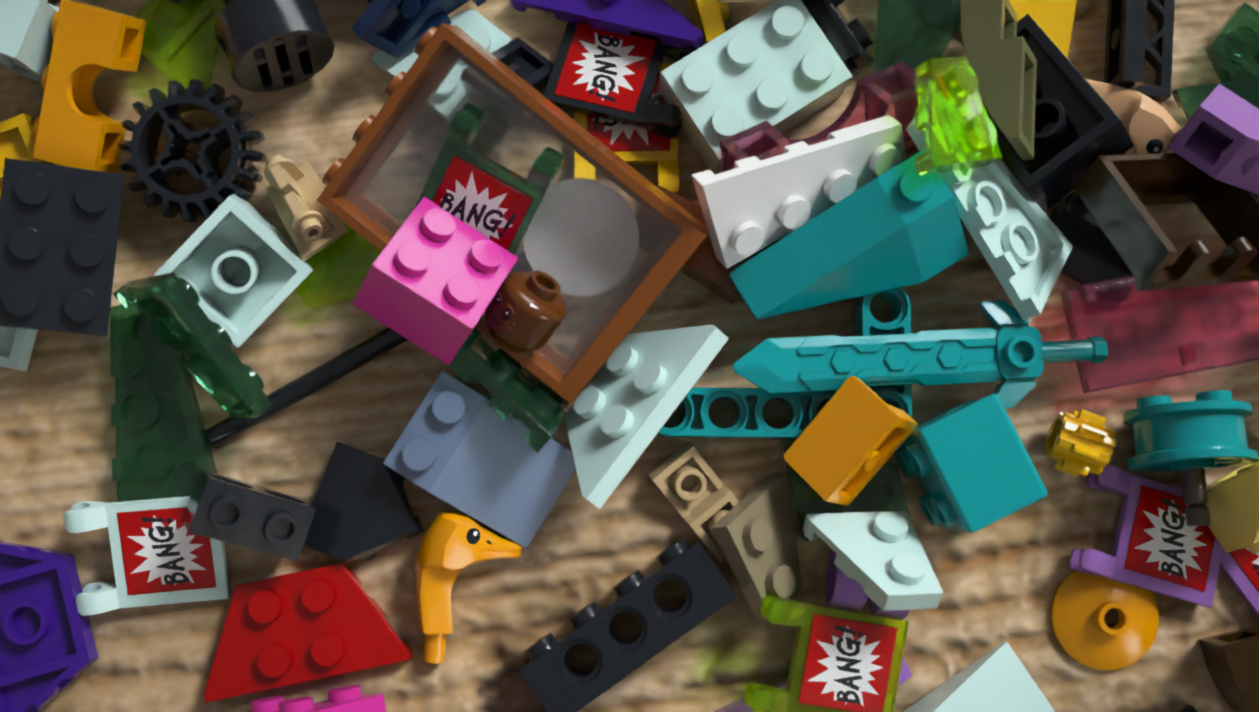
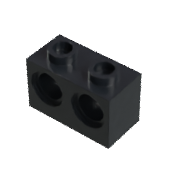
M200 469L182 522L190 533L298 561L316 508L305 499Z

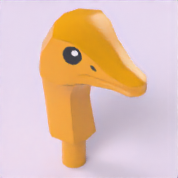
M455 510L439 511L423 537L415 563V593L419 626L421 631L425 633L423 661L434 664L444 662L447 634L453 633L451 591L459 572L478 562L495 559H517L521 557L522 546L520 544L498 536L477 523L469 515Z

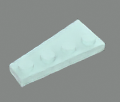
M941 90L924 101L906 130L919 152L924 149L951 191L960 219L1022 320L1039 315L1073 246Z

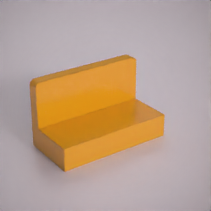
M850 376L785 452L784 460L826 502L848 506L919 424L904 410L884 402L861 379Z

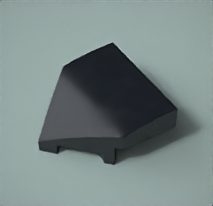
M337 442L312 503L316 508V512L304 545L339 560L352 562L356 559L370 560L376 557V553L404 538L411 539L423 533L420 519L418 516L413 515L403 487L406 478L384 465L385 459L350 445Z

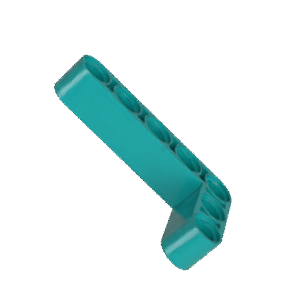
M901 287L860 297L856 302L853 312V336L911 334L910 300ZM872 298H883L889 302L893 310L890 322H879L872 316L870 312ZM912 384L868 386L884 402L904 410L912 417ZM692 387L680 403L684 408L685 414L683 422L673 428L663 426L657 435L666 438L797 439L817 416L816 412L819 404L825 400L829 401L838 390L769 394L761 388ZM723 399L733 404L737 417L732 427L719 428L711 422L708 410L713 401ZM769 400L780 401L788 409L789 420L782 429L771 428L763 419V406Z

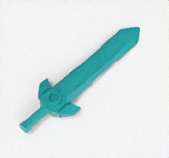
M1003 300L983 301L979 304L990 325L996 327L997 330L993 328L918 331L913 334L766 338L733 364V371L769 394L838 390L850 376L861 379L867 386L907 384L929 386L987 383L1002 380L1001 384L996 385L993 394L999 396L1004 408L1007 409L1013 408L1037 385L1033 380L1042 374L1044 363L1077 361L1104 363L1108 356L1107 341L1101 336L1088 337L1087 340L1042 342L1041 333L1036 327L1028 325V323H1031L1030 318L1022 320L1014 307Z

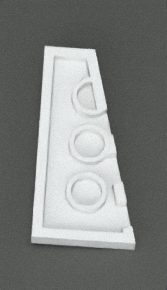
M886 115L830 132L826 141L809 146L804 141L784 146V154L760 161L756 156L735 161L734 169L719 174H714L711 170L693 174L692 179L716 258L728 269L795 231L878 176L907 160L902 124L890 115Z

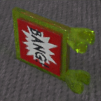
M770 595L763 597L760 608L761 616L774 624L798 627L786 690L758 683H749L745 690L744 703L751 707L752 711L893 712L909 621L803 603Z

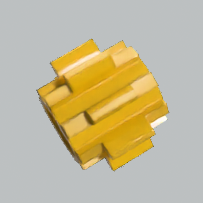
M1081 409L1080 412L1073 410L1072 414L1065 411L1064 413L1060 412L1050 426L1044 444L1046 450L1044 455L1055 460L1054 469L1076 477H1079V475L1087 477L1088 473L1100 475L1112 458L1111 455L1117 440L1114 436L1116 431L1104 426L1106 422L1105 417Z

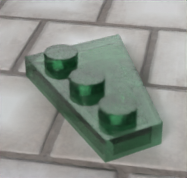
M174 272L128 281L112 293L125 308L135 302L152 320V325L147 329L149 333L160 344L166 342L170 347L182 351L188 357L185 361L187 372L232 418H257L272 405V402L262 390L264 383L260 376L251 367L240 361L231 349L232 340L228 333L219 324L210 321L198 305L200 298L196 290L185 279L177 277Z

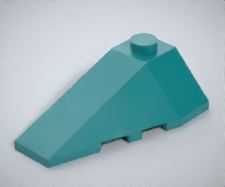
M923 149L728 273V277L757 321L815 308L827 303L850 298L855 299L872 295L876 292L921 284L968 256L969 251L954 196Z

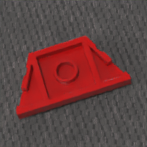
M347 562L242 583L235 586L204 692V699L206 703L406 661L414 657L413 651L406 641L403 642L386 620L385 612L375 599L369 597L361 587V581Z

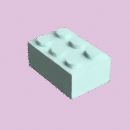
M780 0L771 3L661 71L658 91L667 104L679 107L681 110L682 130L707 168L714 174H718L734 164L735 161L744 158L841 97L853 76L801 0Z

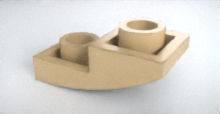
M686 442L651 471L648 476L721 564L726 560V557L711 528L739 501L722 483L690 442Z

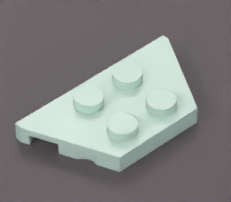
M711 324L628 334L610 355L589 386L577 396L573 407L564 419L582 496L599 509H601L729 338L716 326Z

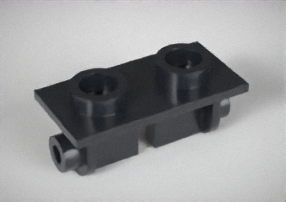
M801 0L818 26H823L827 31L824 35L851 74L858 69L854 61L860 56L869 63L875 61L867 49L874 43L869 33L857 18L849 23L838 7L845 0Z

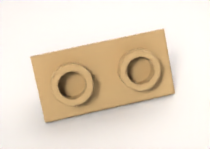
M275 155L267 160L264 175L271 185L266 188V191L303 261H306L349 232L342 220L317 201L325 188L309 160L300 166H297L291 159L285 158L282 155Z

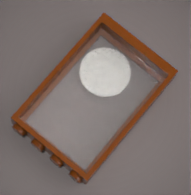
M442 23L439 28L431 27L421 37L414 51L418 58L407 73L401 71L388 84L383 93V97L387 101L376 117L370 115L359 125L352 138L357 144L347 158L338 159L328 169L322 180L326 187L317 201L382 252L423 197L433 202L449 164L457 152L534 194L535 198L508 250L517 256L518 259L507 276L512 272L518 271L530 273L541 271L553 277L559 284L560 293L566 302V317L542 349L530 352L515 353L497 344L489 332V326L485 318L486 309L476 323L475 328L567 402L572 404L709 234L708 229L462 29L455 25Z

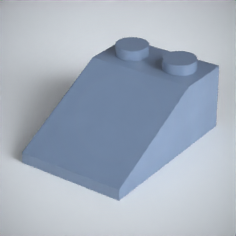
M444 371L440 372L383 462L384 465L422 489L525 548H528L576 471L571 450Z

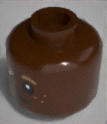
M518 271L512 272L505 278L487 306L485 318L491 337L497 344L515 353L540 350L548 343L566 317L567 306L560 293V286L553 277L541 271H533L532 273Z

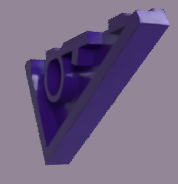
M509 0L511 6L517 11L525 12L527 7L554 13L557 20L569 23L585 22L591 28L630 36L632 31L660 37L661 44L678 48L689 46L698 49L705 43L703 32L664 0Z

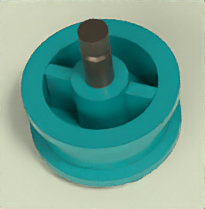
M1229 390L1200 392L1195 394L1196 401L1172 403L1171 396H1148L1136 399L1137 409L1123 414V424L1131 426L1133 429L1135 456L1127 460L1128 469L1142 472L1181 473L1184 504L1188 506L1185 509L1187 526L1211 525L1209 508L1206 506L1208 494L1205 471L1248 465L1259 461L1258 452L1248 449L1244 418L1253 414L1252 404L1243 401H1233L1232 391Z

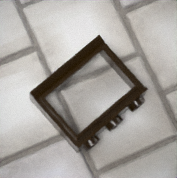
M1176 153L1100 155L1087 168L1085 176L1071 195L1073 199L1083 200L1085 207L1133 273L1138 291L1259 281V195L1212 178ZM1195 203L1228 247L1220 256H1214V253L1205 241L1198 240L1191 243L1178 259L1171 260L1177 253V249L1144 205Z

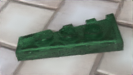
M474 327L449 367L464 382L470 381L474 384H483L489 390L488 395L491 401L488 405L503 420H508L510 417L520 420L530 430L524 440L538 453L553 436L568 413L561 407L563 400L546 384L538 382L535 385L520 372L522 365L501 348L496 350L491 348L479 338L481 332Z

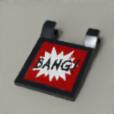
M568 22L543 96L559 108L643 127L661 137L674 139L679 135L682 126L680 120L681 110L678 106L667 103L650 104V100L664 56L666 55L675 61H679L697 49L689 46L678 48L661 44L660 37L632 31L630 36L591 28L585 22Z

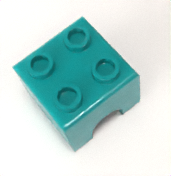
M997 394L987 395L978 400L964 401L919 423L894 452L905 475L908 478L916 476L924 492V495L918 497V501L925 517L932 526L940 524L943 529L975 532L1046 497L1048 494Z

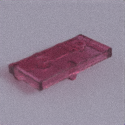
M1134 275L1080 285L1061 291L1071 340H1087L1088 337L1101 336L1107 341L1108 356L1104 363L1076 362L1084 393L1259 360V281L1138 291Z

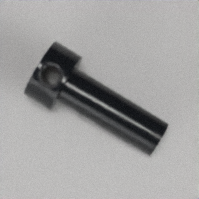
M224 0L226 7L221 11L214 23V35L229 60L233 80L239 87L253 92H272L293 87L323 70L333 57L335 45L318 13V6L315 0Z

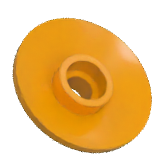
M1073 570L1061 581L1053 595L1050 620L1053 633L1059 645L1075 661L1097 670H1118L1132 665L1147 653L1157 634L1159 613L1155 597L1151 591ZM1115 608L1119 614V620L1114 627L1109 628L1105 624L1104 616L1109 609Z

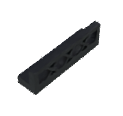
M1108 0L1105 83L1139 91L1154 101L1164 102L1171 97L1175 0ZM1147 10L1158 21L1157 34L1148 41H1146ZM1157 41L1155 50L1151 45ZM1145 59L1155 69V86L1141 85L1144 82Z

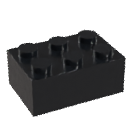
M5 158L0 200V327L103 337L108 335L124 175Z

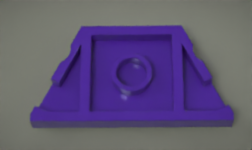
M0 541V712H40L99 658L89 616L80 615L76 607V596L83 592L73 554Z

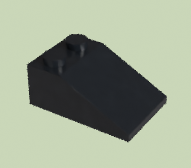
M1027 14L1017 22V37H1024L1037 59L1034 159L1022 160L994 122L976 90L967 62L944 79L942 83L1045 212L1077 188L1085 176L1087 168L1098 156L1122 155L1135 145L1121 119L1031 16Z

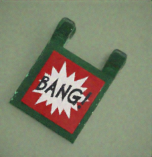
M468 102L454 114L444 144L415 208L423 197H426L515 255L564 161V156L555 149L546 147L535 159L528 177L525 179L473 150L469 146L484 120L485 111Z

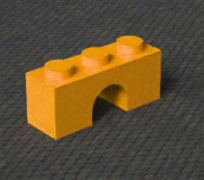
M60 0L59 10L55 13L51 23L53 45L50 62L42 74L41 84L44 95L41 112L35 120L32 129V138L35 142L32 158L60 166L118 173L122 150L119 149L117 143L124 140L126 129L123 128L122 121L105 116L97 108L93 99V85L97 76L108 68L137 72L147 20L89 4Z

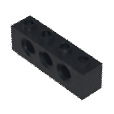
M683 538L679 539L656 556L661 562V565L646 576H643L639 569L631 573L613 587V590L618 595L601 608L595 601L591 602L568 619L573 628L556 640L550 632L524 651L529 660L523 663L519 672L547 712L579 711L737 597L732 587L697 539L687 545ZM667 579L680 582L685 589L683 601L674 608L661 607L654 599L655 588L660 582ZM623 611L635 614L641 622L639 633L628 640L616 637L610 629V621L613 616ZM575 644L590 646L597 657L595 665L586 671L573 669L566 659V651Z

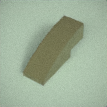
M960 0L961 33L965 56L976 90L990 116L1021 159H1034L1037 59L1024 37H1017L1018 16L1008 0Z

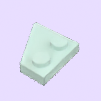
M907 511L806 514L803 525L804 535L810 541L821 538L837 553L834 564L848 578L857 581L863 587L864 593L883 611L938 608L943 591Z

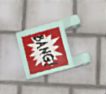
M191 496L110 503L82 501L73 504L71 510L64 513V525L69 533L87 532L108 527L115 584L107 582L87 584L83 588V593L78 594L75 599L80 615H96L119 608L229 599L231 593L224 541L190 533L182 522Z

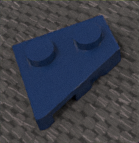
M372 0L351 28L362 41L398 58L416 47L421 37L431 27L439 28L442 23L452 24L447 15L470 0ZM472 0L477 7L486 2V0Z

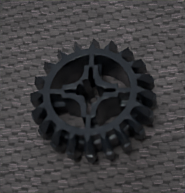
M191 79L187 89H185L182 83L173 80L168 83V97L157 88L149 90V98L153 104L151 107L141 102L132 104L135 112L141 118L138 123L131 120L121 122L123 128L133 132L132 141L122 140L117 143L119 149L132 152V158L124 160L119 166L122 171L138 173L128 186L132 191L136 192L147 190L143 199V203L147 207L155 208L161 204L162 216L175 218L180 212L184 222L195 223L199 213L206 220L229 195L236 194L247 201L252 198V193L243 184L246 179L260 183L263 178L259 172L251 170L252 161L263 163L267 160L265 153L252 150V145L264 141L265 136L260 131H247L255 123L257 117L250 111L239 113L243 103L240 97L233 94L225 99V89L217 84H212L206 91L204 83L198 79ZM192 110H208L216 115L222 124L215 128L206 126L196 131L190 123L183 121L180 114ZM164 130L167 137V145L165 150L157 157L158 140ZM190 141L201 145V151H195L200 154L196 162L186 159V152H192L186 149ZM231 142V158L229 166L223 175L218 165L219 156L226 147L230 146ZM190 172L195 180L204 183L207 190L197 194L185 195L173 188L166 178L172 174L181 176L184 173Z

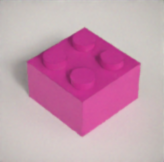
M423 197L372 264L352 305L442 362L450 365L516 263L518 257L431 200Z

